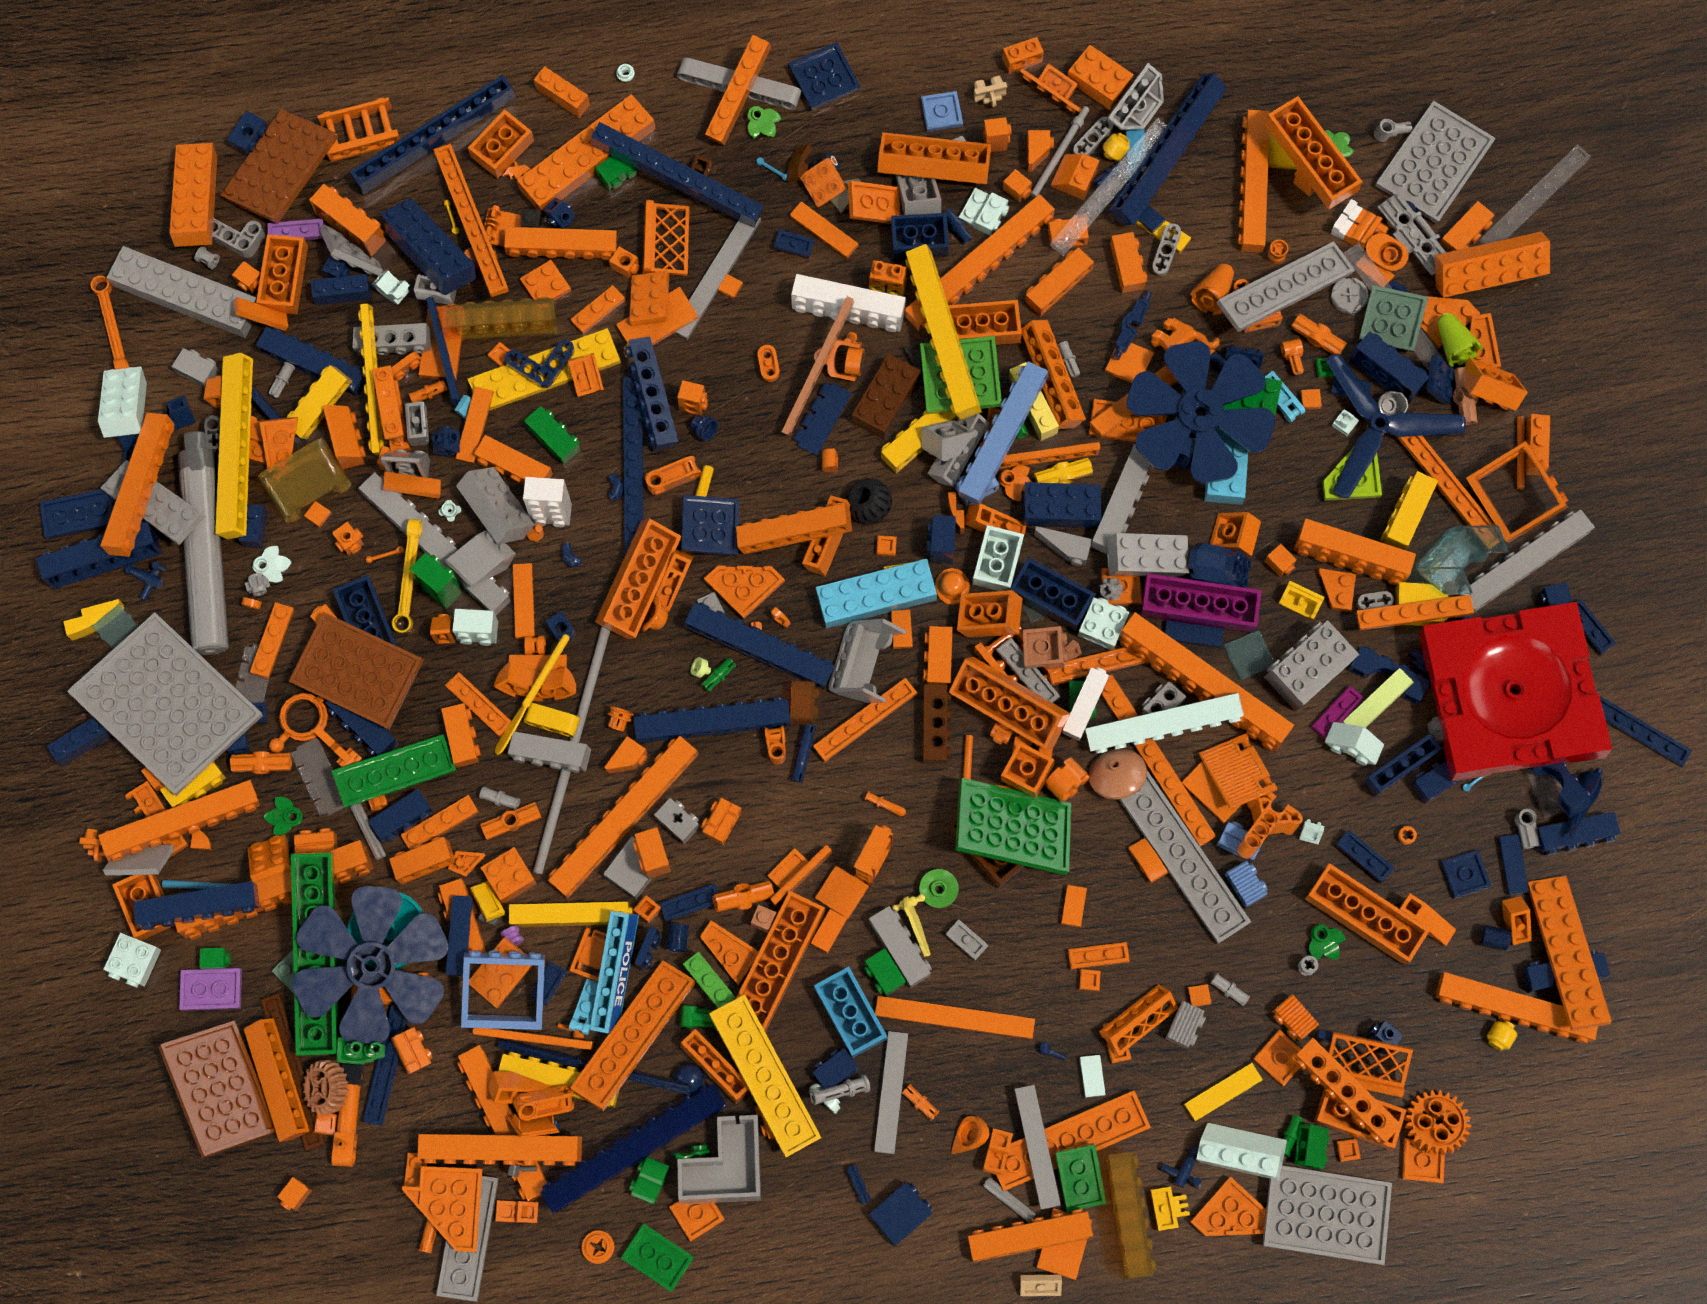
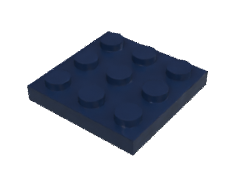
M837 42L788 63V67L811 111L860 90V85Z
M683 495L680 552L737 556L736 527L739 526V499Z

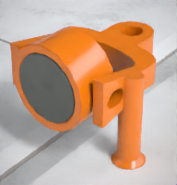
M849 332L845 340H836L825 362L828 365L827 370L831 377L855 381L857 376L861 375L865 349L860 348L862 342H856V333ZM840 345L849 346L845 362V373H838L835 368L836 351ZM819 348V349L815 352V354H814V359H815V361H816V359H817V357H818V355H819V353H820V351H821L822 348Z

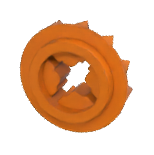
M604 1231L589 1233L582 1243L584 1257L595 1264L607 1262L613 1255L615 1248L612 1237ZM603 1239L602 1247L606 1252L598 1251L594 1256L595 1248L591 1245V1242L598 1244Z

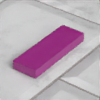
M1349 686L1311 728L1326 740L1333 722L1342 723L1362 702L1364 697L1353 687Z

